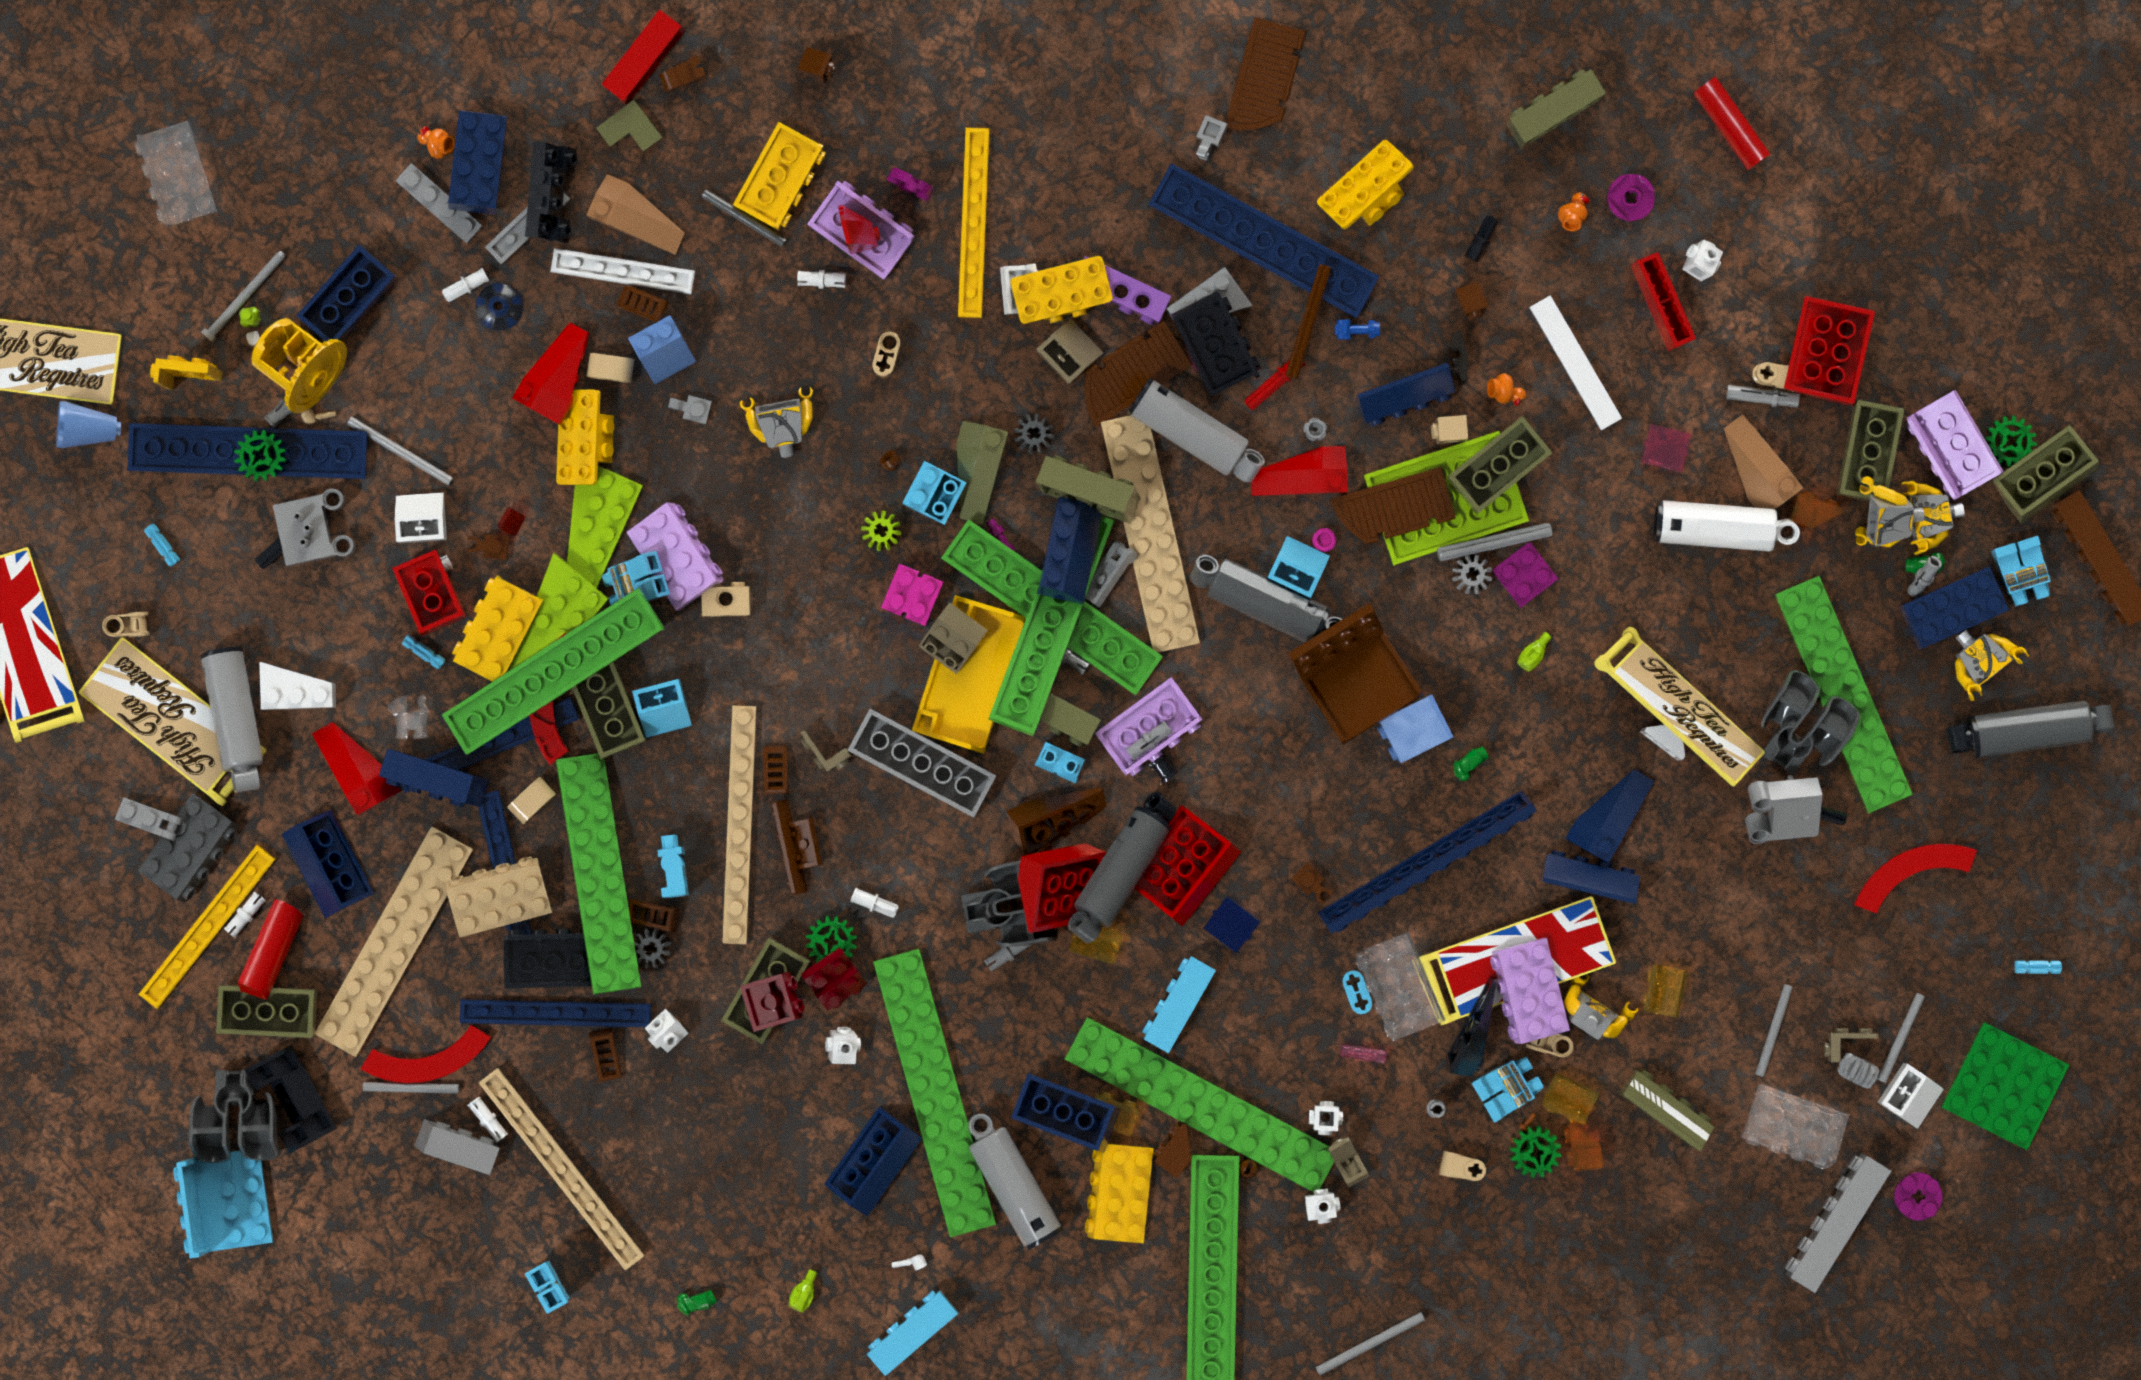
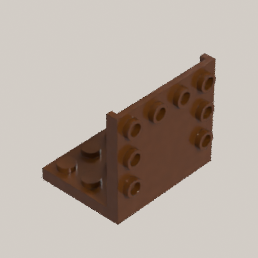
M1370 603L1288 653L1300 680L1342 745L1424 695L1384 634L1375 610Z

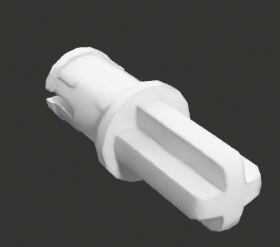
M480 268V270L465 278L463 276L460 277L461 280L443 289L442 293L445 299L451 302L467 292L470 294L471 290L488 282L489 279L483 268Z
M855 888L850 901L869 908L870 912L874 910L892 918L895 917L898 911L897 904L879 898L878 894L874 896L858 888Z

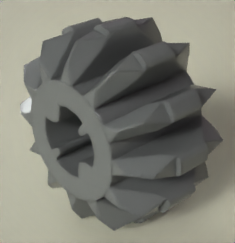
M1027 414V424L1022 420L1018 421V424L1023 429H1014L1015 433L1022 434V436L1015 438V442L1024 440L1020 449L1024 450L1029 445V454L1033 453V446H1037L1038 453H1042L1041 444L1046 448L1050 447L1045 438L1054 439V435L1046 434V432L1053 430V426L1049 425L1044 428V425L1048 422L1046 417L1039 423V414H1035V421H1031L1030 415ZM1037 428L1040 430L1038 435L1041 436L1038 439L1035 437L1029 439L1030 433H1027L1029 429L1035 430Z
M649 929L644 930L646 938L639 933L636 934L637 939L641 941L640 943L634 942L635 947H638V950H635L636 955L640 954L637 964L645 959L644 968L646 969L649 967L650 961H652L654 969L658 968L656 959L665 964L666 960L662 957V954L666 956L671 955L670 951L664 950V947L671 946V942L663 944L662 941L667 935L664 933L657 938L658 929H654L652 937L650 936ZM653 942L656 944L654 947H657V952L648 955V950L645 951V946Z

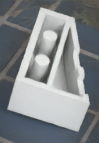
M259 662L261 710L336 708V685L334 683Z

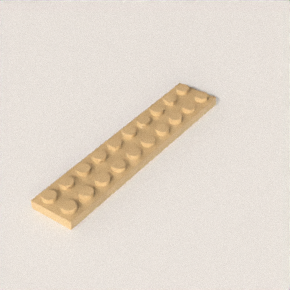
M1131 415L1103 421L1101 426L1113 479L1119 481L1122 478L1132 482L1140 496V501L1131 524L1123 523L1129 548L1137 553L1133 566L1152 649L1160 653L1199 644V636L1151 428Z
M431 826L318 1026L315 1035L354 1057L358 1056L447 898L445 883L449 882L450 878L460 875L474 849Z

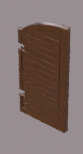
M1254 17L1225 122L1228 124L1227 129L1240 131L1255 130L1276 122H1282L1285 108L1279 107L1278 104L1280 100H1288L1299 60L1298 56L1292 55L1293 49H1302L1306 31Z
M1164 320L1147 330L1150 337L1146 340L1143 339L1142 335H1139L1102 359L1106 365L1103 368L1099 369L1097 364H1094L1084 371L1086 374L1084 382L1085 404L1095 428L1101 422L1107 421L1133 404L1149 377L1162 385L1192 365Z
M1441 467L1330 499L1332 507L1342 524L1353 535L1364 541L1365 545L1378 542L1377 534L1384 532L1385 539L1430 527L1428 519L1435 517L1437 524L1456 519Z

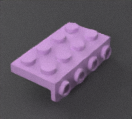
M845 180L843 183L837 181L807 225L885 280L915 239L914 235L911 234L914 230L903 222L900 225L892 220L894 216L884 208L881 211L873 206L875 202L866 195L858 196L854 193L856 188ZM839 205H844L871 221L873 228L878 227L881 241H877L878 248L850 254L840 220Z
M1956 390L1906 418L1908 430L1917 437L1921 452L1928 456L1932 463V471L1941 478L1944 483L1943 489L1945 493L1954 500L2004 472Z
M666 502L627 531V534L640 555L657 551L663 571L654 574V576L664 574L670 595H667L674 609L680 611L713 585L722 583L724 579L721 576L723 574L721 568L716 563H713L709 557V549L703 543H700L697 538L698 533L696 529L686 521L684 517L685 512L682 507L675 503ZM647 558L650 568L653 570L654 564L651 559Z
M1171 677L1095 732V735L1125 776L1129 773L1131 776H1134L1143 769L1141 764L1149 759L1153 762L1162 755L1161 749L1167 745L1170 748L1174 747L1182 741L1180 736L1188 731L1191 734L1201 727L1199 722L1202 718ZM1165 721L1173 733L1157 743L1155 749H1149L1134 761L1126 748L1142 738L1143 733H1149Z
M1547 938L1492 951L1490 963L1492 969L1497 973L1496 987L1503 997L1502 1010L1505 1017H1508L1510 1025L1508 1026V1034L1510 1039L1514 1040L1516 1044H1523L1570 1031Z

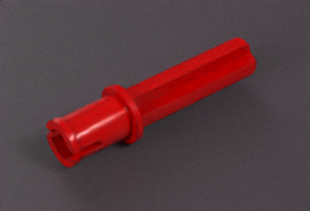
M1289 361L1281 368L1277 367L1278 371L1244 400L1249 409H1256L1286 381H1291L1286 376Z

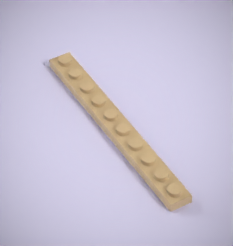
M732 705L723 943L747 944L757 706Z
M497 1068L479 1082L481 1087L626 1271L644 1257V1253L501 1070Z

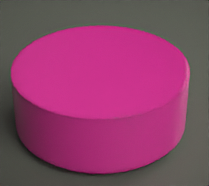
M1321 528L1314 533L1312 544L1316 550L1328 552L1335 546L1336 536L1330 529Z

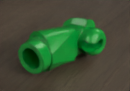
M1934 552L1931 556L1937 557L1942 563L1936 572L1939 573L1944 568L1945 559L1941 553ZM1930 556L1907 558L1906 572H1911L1915 575L1917 570L1924 566Z
M1484 747L1472 748L1460 761L1457 762L1455 760L1453 772L1460 781L1468 780L1471 776L1469 771H1472L1489 759Z
M711 1290L690 1298L687 1294L683 1293L676 1298L678 1310L687 1316H690V1313L697 1310L710 1309L713 1304L717 1303Z

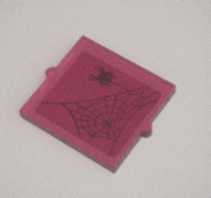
M1650 424L1647 440L1643 442L1645 448L1641 463L1682 472L1685 457L1689 454L1687 449L1691 434Z

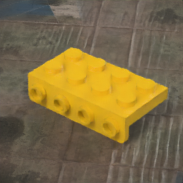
M778 122L733 206L778 231L781 226L785 228L792 216L789 214L792 206L797 207L803 197V194L800 193L803 186H809L815 175L812 172L816 164L820 165L826 155L823 151L824 145L818 144Z
M168 355L167 359L156 358L155 364L152 363L150 369V377L153 378V382L169 390H173L175 376L222 381L223 372L218 370L216 365L206 361V359L192 358L190 362L180 356Z
M498 575L495 579H489L484 589L488 593L484 601L479 599L473 611L477 613L473 622L470 620L467 622L463 630L466 636L462 643L457 642L452 652L455 655L453 662L492 682L507 672L543 602L539 597L503 580Z
M1107 1144L1104 1153L1093 1150L1092 1159L1095 1164L1094 1171L1090 1174L1092 1193L1087 1201V1207L1090 1209L1089 1219H1086L1085 1232L1089 1238L1144 1243L1154 1148Z

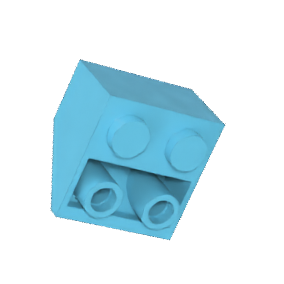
M924 461L903 501V505L945 525L966 482Z
M1287 536L1267 578L1311 598L1330 556Z
M680 679L632 691L646 738L692 726Z

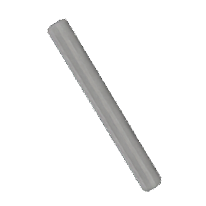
M1543 523L1439 547L1437 555L1440 561H1445L1552 536V527L1550 523Z

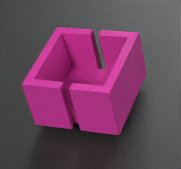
M899 564L881 608L901 617L903 612L907 613L906 619L926 627L944 582L926 574H923L922 578L918 577L919 571Z

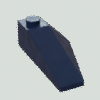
M1633 769L1576 819L1565 839L1603 862L1609 863L1655 781Z

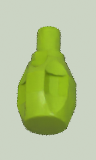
M250 307L240 310V324L248 329L260 325V311L257 308Z
M1544 632L1539 640L1529 644L1519 655L1518 665L1528 672L1536 668L1542 661L1546 645L1552 637Z
M809 1270L805 1279L793 1288L789 1296L788 1306L803 1313L810 1306L814 1293L813 1282L818 1273Z

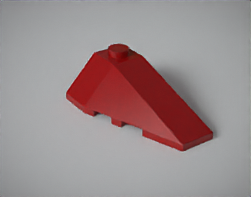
M839 205L840 220L850 254L878 248L877 241H881L878 227L873 228L871 221L846 206Z
M569 323L524 376L512 399L561 425L573 404L574 397L572 393L574 385L578 383L579 379L577 372L580 362L583 361L590 333Z
M1345 446L1319 447L1261 468L1251 482V496L1346 494L1348 492Z
M334 722L312 733L357 816L363 815L401 792L399 787L385 783L387 778L379 776L382 764L358 745Z

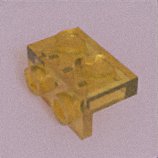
M1105 928V930L1101 929L1099 936L1093 942L1085 943L1077 935L1073 934L1069 952L1114 964L1123 935H1119V932L1114 929Z
M1653 964L1647 977L1649 983L1648 992L1643 997L1644 1011L1678 1018L1687 971Z
M1555 1073L1543 1096L1542 1105L1551 1113H1560L1566 1116L1572 1123L1585 1125L1599 1093Z
M1101 1091L1100 1095L1095 1094V1099L1121 1108L1113 1131L1131 1137L1140 1113V1109L1136 1108L1137 1103L1126 1099L1123 1100V1103L1114 1100L1115 1095Z

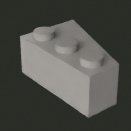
M1224 267L1169 306L1166 312L1173 320L1171 314L1216 291L1219 292L1222 298L1225 296L1228 298L1232 307L1229 310L1230 314L1250 309L1252 304Z
M426 1119L423 1120L414 1145L424 1154L488 1175L492 1171L500 1149L494 1144L495 1140L481 1136L479 1139L473 1137L472 1132L459 1128L457 1131L451 1129L450 1125L440 1121L435 1123Z

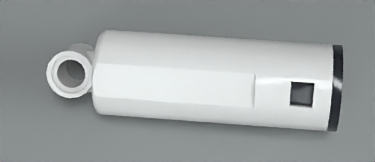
M1657 500L1653 527V540L1655 543L1770 552L1774 549L1776 541L1789 545L1795 543L1800 535L1798 526L1792 520L1787 518L1777 520L1775 509ZM1785 526H1791L1793 529L1789 537L1781 536V529Z

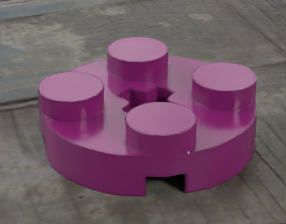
M895 167L892 168L886 179L888 182L899 186L900 190L910 195L914 193L916 194L915 196L926 202L929 201L934 190L926 182L919 181L913 175Z
M1622 175L1609 187L1607 194L1608 207L1617 218L1626 222L1641 220L1653 208L1655 200L1654 188L1641 175ZM1626 192L1630 194L1635 192L1637 194L1635 197L1637 202L1635 204L1625 201L1627 198Z
M1913 1172L1903 1177L1896 1184L1893 1193L1894 1203L1905 1217L1918 1221L1926 1220L1929 1217H1933L1940 1208L1942 1190L1939 1183L1930 1175ZM1917 1190H1921V1194L1924 1195V1199H1921L1920 1203H1916V1200L1912 1198V1194H1915Z

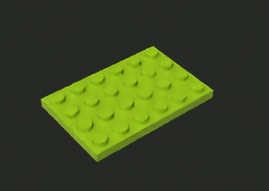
M1500 431L1363 475L1367 488L1438 467H1441L1456 519L1437 524L1435 517L1428 519L1430 527L1385 539L1384 532H1382L1393 566L1437 552L1439 547L1473 540L1529 521L1517 482L1476 515L1447 479L1451 473L1496 438Z

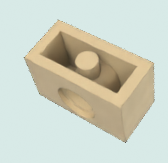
M1466 415L1438 417L1435 423L1431 425L1432 439H1436L1437 444L1466 442L1468 440Z
M731 582V587H721V583L713 585L702 594V616H751L750 587L745 586V582ZM723 593H730L733 597L732 603L728 606H723L720 603V596Z

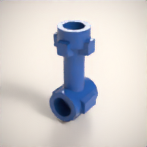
M1337 320L1335 335H1337V340H1350L1351 334H1368L1369 338H1375V336H1380V323L1375 322V320H1369L1368 325H1351V320Z

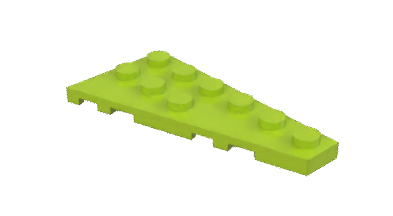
M598 466L597 483L595 485H575L567 563L596 588L600 584L602 575L605 573L643 488V485L601 466Z
M556 553L552 555L537 595L543 602L508 672L554 643L565 632L568 634L596 616L609 600L605 594Z

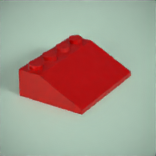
M1805 296L1784 389L1853 407L1875 311Z
M1181 805L1176 811L1174 818L1168 823L1172 830L1134 889L1183 927L1241 854V851Z
M1083 843L1021 856L1018 882L1028 932L1034 933L1068 925L1072 915L1077 912L1074 903L1106 855L1105 851Z

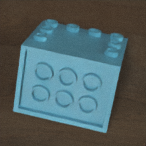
M241 1151L231 1152L230 1159L224 1162L207 1163L192 1157L176 1163L177 1167H174L173 1170L176 1182L179 1181L180 1191H177V1201L179 1206L182 1205L184 1214L180 1216L182 1230L186 1229L187 1239H184V1250L186 1254L189 1253L190 1258L201 1257L211 1251L274 1242L262 1161L247 1159L242 1155Z

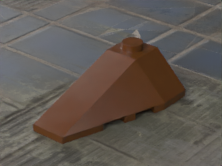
M1099 787L1028 801L1007 810L1006 814L1010 831L1021 855L1024 856L1049 851L1053 848L1051 845L1061 836L1066 838L1070 835L1069 830L1079 823H1086L1106 807L1103 789Z

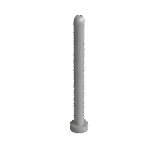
M282 251L277 252L208 330L204 328L201 333L214 343L217 340L215 335L285 259L286 255Z

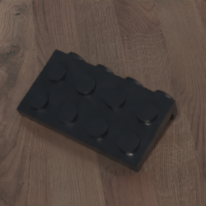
M1218 291L1171 314L1211 396L1253 375L1255 378L1260 377L1257 370L1261 369L1256 357H1251L1248 352L1252 348L1246 336L1241 338L1238 332L1242 327L1237 317L1232 318L1229 313L1232 307L1226 296L1222 298Z
M557 929L556 934H547V930H532V935H523V930L508 931V935L503 936L504 989L592 986L583 929H580V933L570 934V929Z

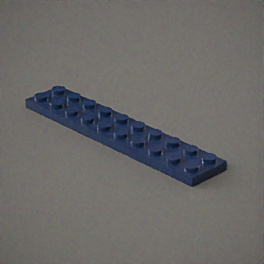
M1172 163L1148 206L1308 293L1311 292L1318 266L1323 264L1331 267L1322 300L1356 319L1380 277Z
M129 423L127 471L246 475V470L244 472H239L238 470L242 465L241 463H235L234 460L240 457L234 453V450L241 449L238 441L244 443L246 441L245 434L253 437L254 430L259 435H261L263 430H266L267 437L272 433L275 434L276 438L274 441L282 440L283 443L279 447L287 451L282 454V457L287 459V462L280 463L283 471L278 469L275 471L278 477L366 480L368 435L367 431ZM264 440L255 441L250 445H261V443L264 442ZM273 447L271 454L272 458L276 460V452ZM246 452L245 460L248 465L250 462L249 454ZM263 452L256 453L258 460L264 461L266 457L263 455ZM262 466L257 472L266 471L271 467Z
M1519 791L1317 913L1331 934L1341 932L1352 921L1363 919L1372 909L1383 907L1389 902V899L1406 893L1409 887L1416 883L1426 881L1437 870L1442 871L1448 868L1450 863L1457 858L1461 859L1468 856L1472 849L1488 844L1491 838L1508 832L1519 821L1524 822L1528 820L1537 810L1522 791Z

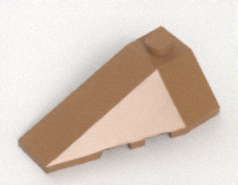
M608 174L598 188L587 212L588 218L674 255L677 254L685 235L678 226L629 183Z
M1743 414L1723 428L1746 491L1747 499L1754 508L1776 509L1803 489L1792 472Z

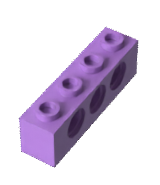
M1104 265L1113 297L1111 302L1120 306L1118 310L1128 315H1132V312L1141 316V321L1153 325L1154 322L1159 323L1171 296ZM1118 286L1125 287L1128 290L1127 296L1125 298L1116 297L1114 294L1115 288ZM1140 296L1147 297L1149 300L1148 307L1139 308L1136 305V299Z

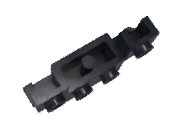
M533 142L525 237L552 243L568 244L571 235L570 220L561 217L565 173L575 172L578 160L576 149L567 146H556L547 142Z
M292 1045L244 1070L255 1091L268 1084L271 1085L292 1126L278 1134L289 1154L337 1129L323 1104L322 1097L317 1093L311 1082L310 1075L305 1071Z

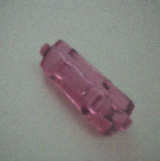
M1347 1044L1341 1045V1057L1350 1058L1351 1056L1353 1059L1370 1062L1375 1060L1376 1063L1382 1064L1386 1062V1051H1374V1049L1359 1046L1351 1047L1352 1045Z

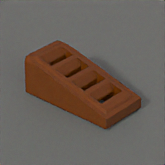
M628 285L624 286L617 302V307L656 323L662 320L669 305V302ZM658 303L653 315H651L655 304Z
M787 746L763 747L764 794L789 793ZM768 753H782V758H768ZM769 763H782V767L769 768ZM769 772H782L783 777H769ZM783 781V786L769 787V782Z
M630 899L628 908L631 924L668 932L676 931L680 912L679 908ZM638 906H642L638 920L636 919ZM651 908L649 920L645 921L647 909ZM657 910H660L659 921L655 923ZM667 912H669V913H668V918H667V923H666V925H665L666 915H667Z
M612 1028L590 1032L589 1040L598 1081L604 1082L622 1078ZM609 1039V1041L596 1044V1041ZM611 1047V1051L603 1053H598L597 1051L600 1049ZM613 1057V1061L600 1063L599 1061L601 1059ZM615 1066L616 1070L602 1073L601 1069Z

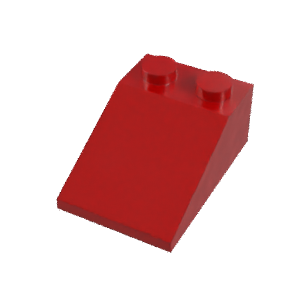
M436 549L392 568L419 634L425 636L467 618Z

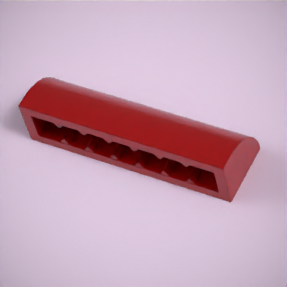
M659 9L602 82V86L624 104L630 103L685 32L684 28Z
M1716 76L1693 93L1747 171L1770 155Z
M1656 252L1631 264L1632 271L1667 351H1672L1695 340L1694 332L1659 253Z
M274 899L238 980L240 991L265 1000L268 999L304 916L298 909L283 901Z

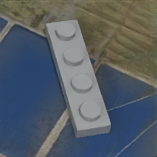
M412 163L396 179L398 184L467 244L483 227L466 211L450 210L448 207L449 196Z
M565 193L563 194L562 208L570 201V198ZM528 206L485 247L501 265L530 239L525 237Z

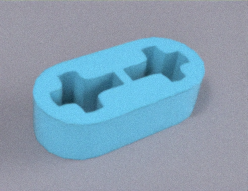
M1351 970L1346 972L1342 983L1350 1006L1354 1012L1366 1014L1372 1007V1000L1364 978L1358 971ZM1351 974L1360 979L1357 982L1358 991H1354L1353 986L1346 983ZM1358 993H1360L1363 1000L1367 999L1368 1001L1365 1004L1364 1010H1361L1360 1007H1355V1003L1358 1002L1356 997Z

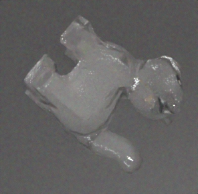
M425 695L418 697V711L407 712L408 702L405 696L395 698L388 705V710L395 716L397 727L396 739H407L409 729L415 731L413 739L427 738L428 709L425 704Z

